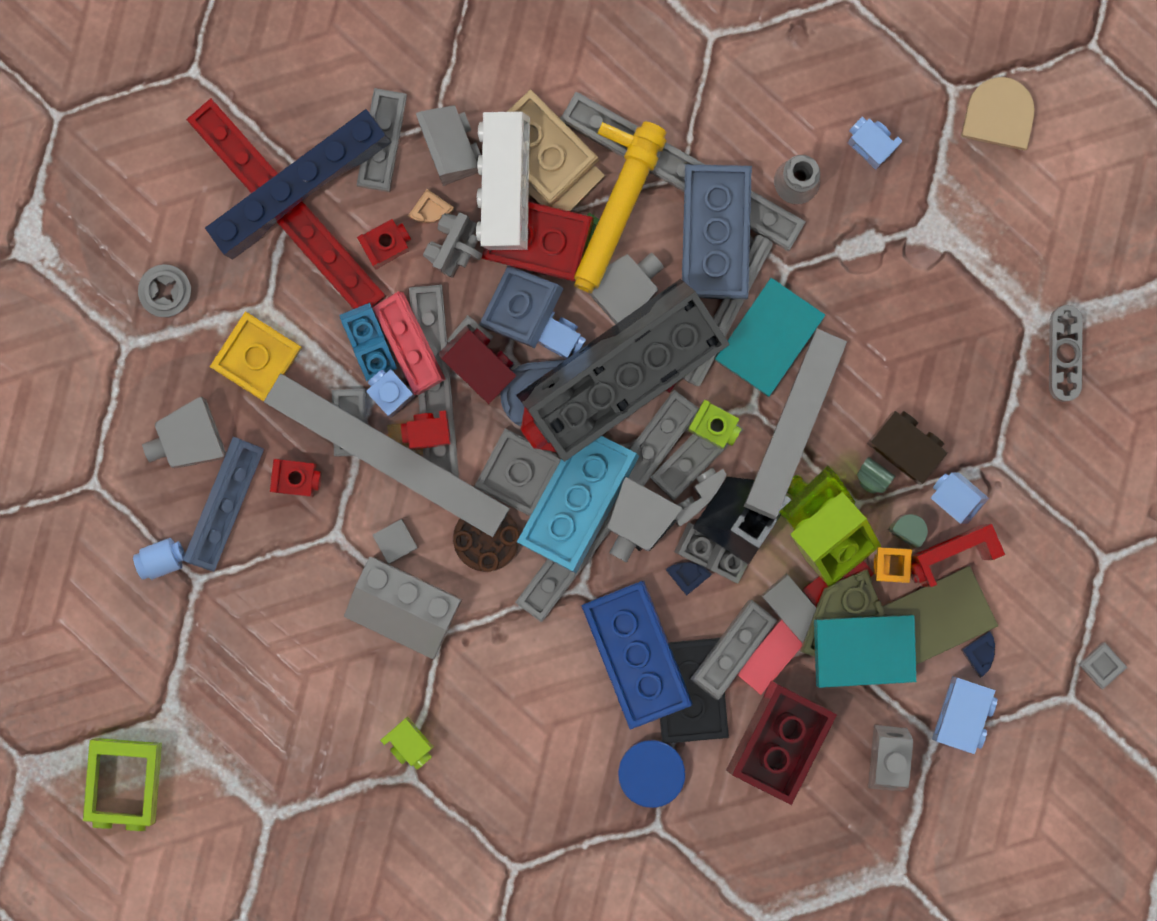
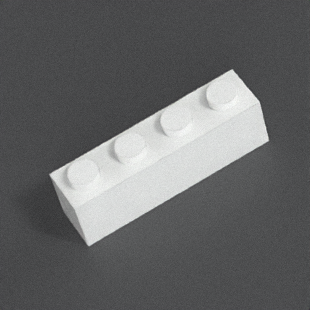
M483 112V122H479L478 137L479 141L483 142L482 155L478 156L477 161L478 173L482 175V188L477 190L478 208H481V221H478L476 225V237L478 241H481L480 246L488 250H528L530 117L523 112Z

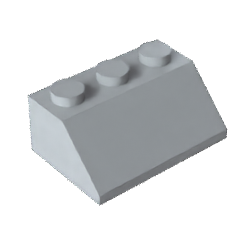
M370 556L354 588L344 617L434 660L462 599Z

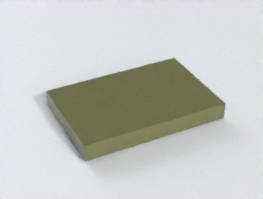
M970 566L937 580L936 586L922 587L883 606L884 616L908 614L915 616L916 665L998 627Z

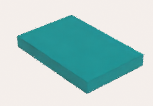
M770 278L727 340L730 345L721 350L714 360L767 397H770L825 317V314L773 278Z
M914 615L814 619L816 687L917 682Z

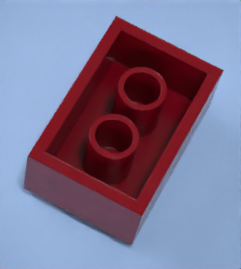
M771 681L726 771L732 776L792 805L837 714Z

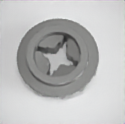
M163 264L154 266L145 272L138 285V296L142 306L149 313L157 317L170 318L183 312L186 305L190 302L192 287L183 271L175 266ZM157 280L166 286L173 285L176 282L173 286L174 288L170 291L174 299L173 302L165 297L156 299L160 293L159 285L156 283Z

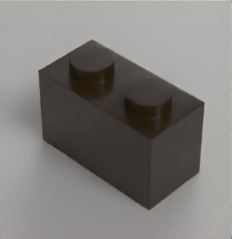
M894 411L867 444L916 484L921 485L948 452L942 448L944 442L931 432L925 435L916 428L918 422L905 411H902L901 414Z

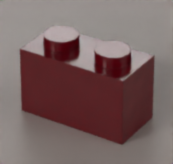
M465 326L438 355L483 400L490 404L517 376L511 370L514 363L501 350L495 354L487 346L491 340L478 328L472 332Z

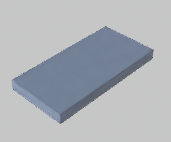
M685 164L682 281L696 291L699 298L748 299L752 166Z

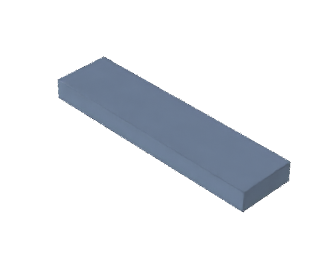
M233 436L183 561L212 572L215 571L264 448Z

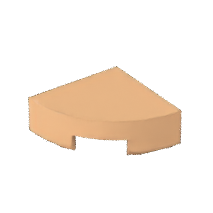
M426 189L408 217L421 223H434L440 221L444 213L451 214L454 207Z

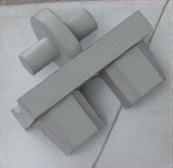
M460 212L457 216L444 213L438 223V230L446 234L447 237L442 246L431 241L427 245L423 256L433 263V267L453 278L459 265L465 268L470 257L480 260L483 255L475 250L478 243L477 237L474 235L477 223Z

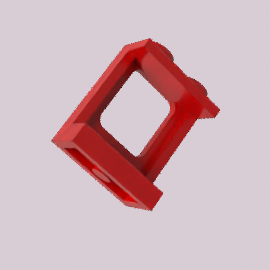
M979 525L911 555L910 576L914 583L919 582L922 587L936 586L937 583L929 566L974 546L977 547L982 560H995L1006 555L993 525Z

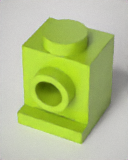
M704 399L687 431L720 449H724L726 443L733 446L742 428L736 426L739 418ZM715 419L723 423V429L720 432H715L711 429V422Z
M408 716L380 740L384 745L390 741L393 745L390 751L401 764L408 762L416 770L432 758L428 752L434 746Z

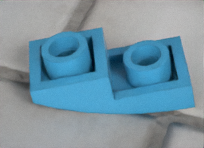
M370 303L339 315L366 381L370 380L381 370L387 373L390 369L392 371L397 369Z

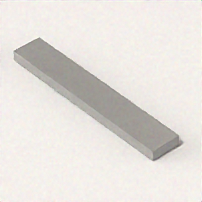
M443 286L409 287L411 309L446 380L418 395L420 414L433 413L434 418H440L439 411L446 410L451 445L424 448L423 457L459 478L450 367L438 355L448 344Z
M820 329L815 330L744 507L774 520L778 516L847 341Z

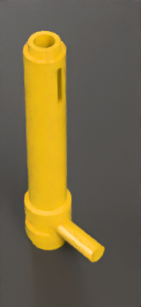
M644 121L641 127L636 128L634 135L602 122L599 128L598 135L627 147L624 155L626 161L574 276L576 280L574 286L582 291L592 293L594 288L598 289L649 171H653L659 159L657 153L663 150L667 133L659 125Z

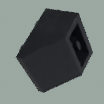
M726 477L693 526V529L742 561L750 564L791 501V498L785 496L778 516L774 520L744 507L754 482L753 479Z

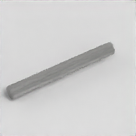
M761 235L755 236L750 246L749 290L773 246L771 240ZM723 299L713 319L725 337L745 299ZM716 355L683 377V379L690 384L700 386Z

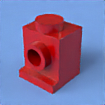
M393 219L357 237L375 270L410 251L406 244L411 240L403 223L396 225ZM385 235L392 238L391 244L387 247L380 245V239Z
M439 411L440 418H434L433 413L413 415L414 421L401 424L403 443H409L411 450L451 445L447 411Z
M273 459L270 492L313 497L314 491L320 490L321 471H316L317 464ZM293 472L301 474L302 479L299 484L294 485L291 483L290 475Z

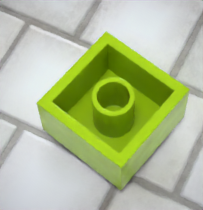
M843 492L836 497L828 499L817 513L810 518L802 520L790 534L807 563L828 586L835 584L876 551L877 547H881L867 518Z

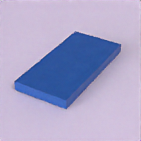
M644 581L581 605L630 730L693 705Z

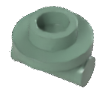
M870 457L865 460L857 473L861 487L870 493L885 492L896 477Z

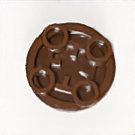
M509 514L506 515L494 537L460 518L454 529L453 544L458 557L465 565L477 571L490 572L499 570L510 563L517 553L519 547L517 540L520 535L516 522Z

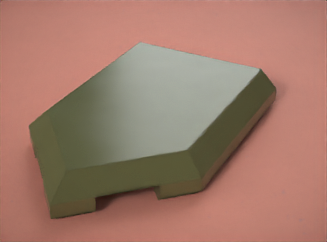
M867 569L823 589L800 649L801 652L815 657L814 619L885 615L884 608L876 595Z

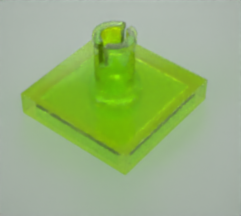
M827 466L809 484L800 475L793 476L787 491L793 499L779 513L794 531L802 520L812 517L828 499L838 496L841 492L853 504L856 502L838 475Z

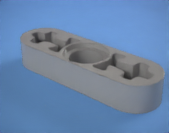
M1063 305L1055 309L1050 316L1049 391L1057 401L1068 402L1077 398L1082 389V315L1076 307ZM1064 311L1068 312L1069 318H1074V323L1068 326V335L1074 334L1075 340L1071 338L1057 340V334H1064V324L1058 323V318L1064 315ZM1062 344L1070 345L1074 350V359L1070 363H1063L1057 357V349ZM1074 367V373H1067V382L1073 384L1074 388L1068 391L1067 396H1065L1063 390L1057 389V384L1064 380V372L1057 373L1056 370L1057 368L1068 369Z

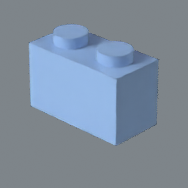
M952 676L932 740L975 754L977 748L981 749L987 736V730L983 729L987 716L992 717L996 709L998 700L994 697L996 690Z

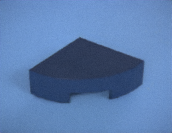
M690 562L677 563L665 569L686 596L712 575L703 566Z
M990 631L961 649L980 678L991 668L995 655V641Z

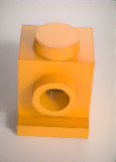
M877 547V554L874 555L873 573L876 574V581L910 583L912 549Z

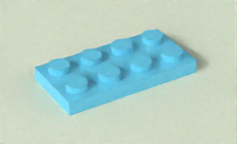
M600 436L565 462L561 459L517 543L577 573L613 507L625 477H629L640 456Z

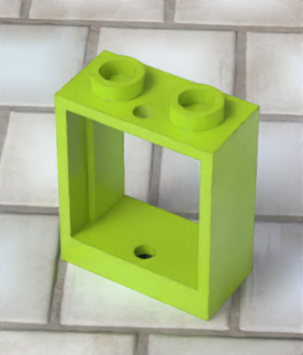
M105 738L89 740L83 821L92 822L93 828L111 829L113 823L126 824L125 829L130 831H146V826L156 823L162 743ZM100 755L147 758L143 815L96 811Z

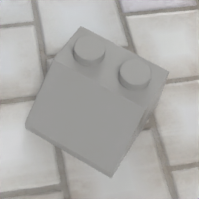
M453 105L416 113L443 186L478 173L477 161L478 156L481 154L477 143L470 145L466 132L471 131L465 112L458 114L456 106Z

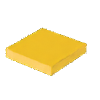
M245 311L213 360L210 368L264 401L280 373L286 374L302 347Z

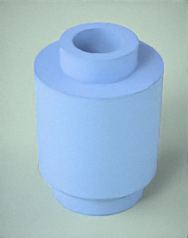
M167 538L141 548L139 553L133 555V561L137 573L142 580L147 578L153 580L182 569L185 552L179 541L174 542L172 538Z

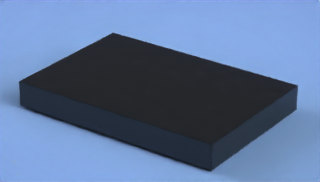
M720 638L669 642L693 705L660 718L662 742L668 744L729 738L725 692L719 700H715L690 680Z

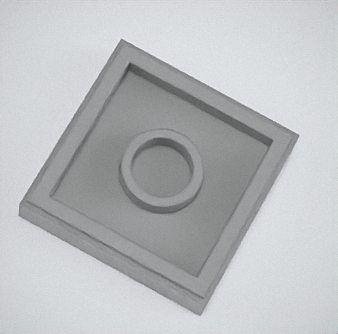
M505 428L474 487L531 516L559 465L561 457L547 450L534 449L527 439Z

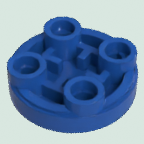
M658 740L640 741L630 747L623 755L618 769L619 783L625 795L632 802L648 808L661 807L673 801L681 792L685 782L684 763L672 746Z

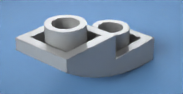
M711 468L696 477L699 484L693 488L700 499L694 501L691 496L678 504V506L682 507V510L675 518L678 527L692 519L714 497L727 475L724 469L716 473L714 468Z
M688 522L674 553L738 584L748 564L693 529L694 524Z

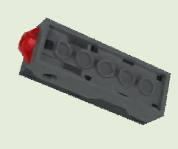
M679 279L519 392L516 396L524 406L520 430L534 449L557 452L565 462L730 344L696 291Z

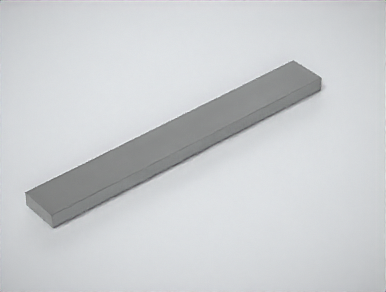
M575 92L560 118L568 127L623 158L627 147L598 135L599 128L602 122L634 135L638 127L578 92ZM665 143L663 150L657 153L659 159L654 170L649 171V173L684 192L685 164H705L674 146ZM751 191L750 230L789 251L806 221Z
M281 373L264 400V403L491 537L495 536L510 510L509 507Z
M673 390L629 449L640 457L628 478L642 486L645 485L684 433L699 409L677 391ZM616 501L577 573L547 559L517 599L516 604L540 622L545 619L610 532L607 527Z

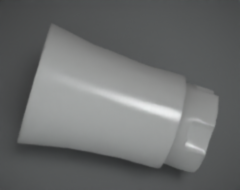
M797 155L784 162L775 173L774 186L776 192L784 201L791 204H803L810 201L817 194L820 186V168L817 162L806 155ZM802 172L805 175V181L797 180L794 177V173Z

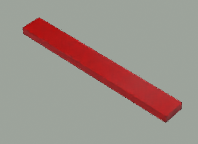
M212 98L186 119L250 193H253L278 174ZM303 201L277 221L280 227L353 309L368 303L373 307L386 297Z

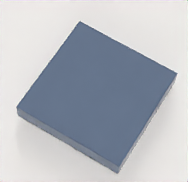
M507 266L479 325L487 330L535 348L564 288L556 283Z

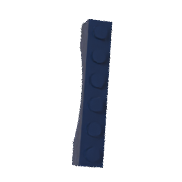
M365 109L206 226L205 229L223 255L233 260L259 241L279 219L309 195L341 174L366 162L392 142L375 118Z

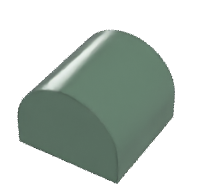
M913 514L896 518L888 529L890 533L913 548L921 547L928 534L925 521Z

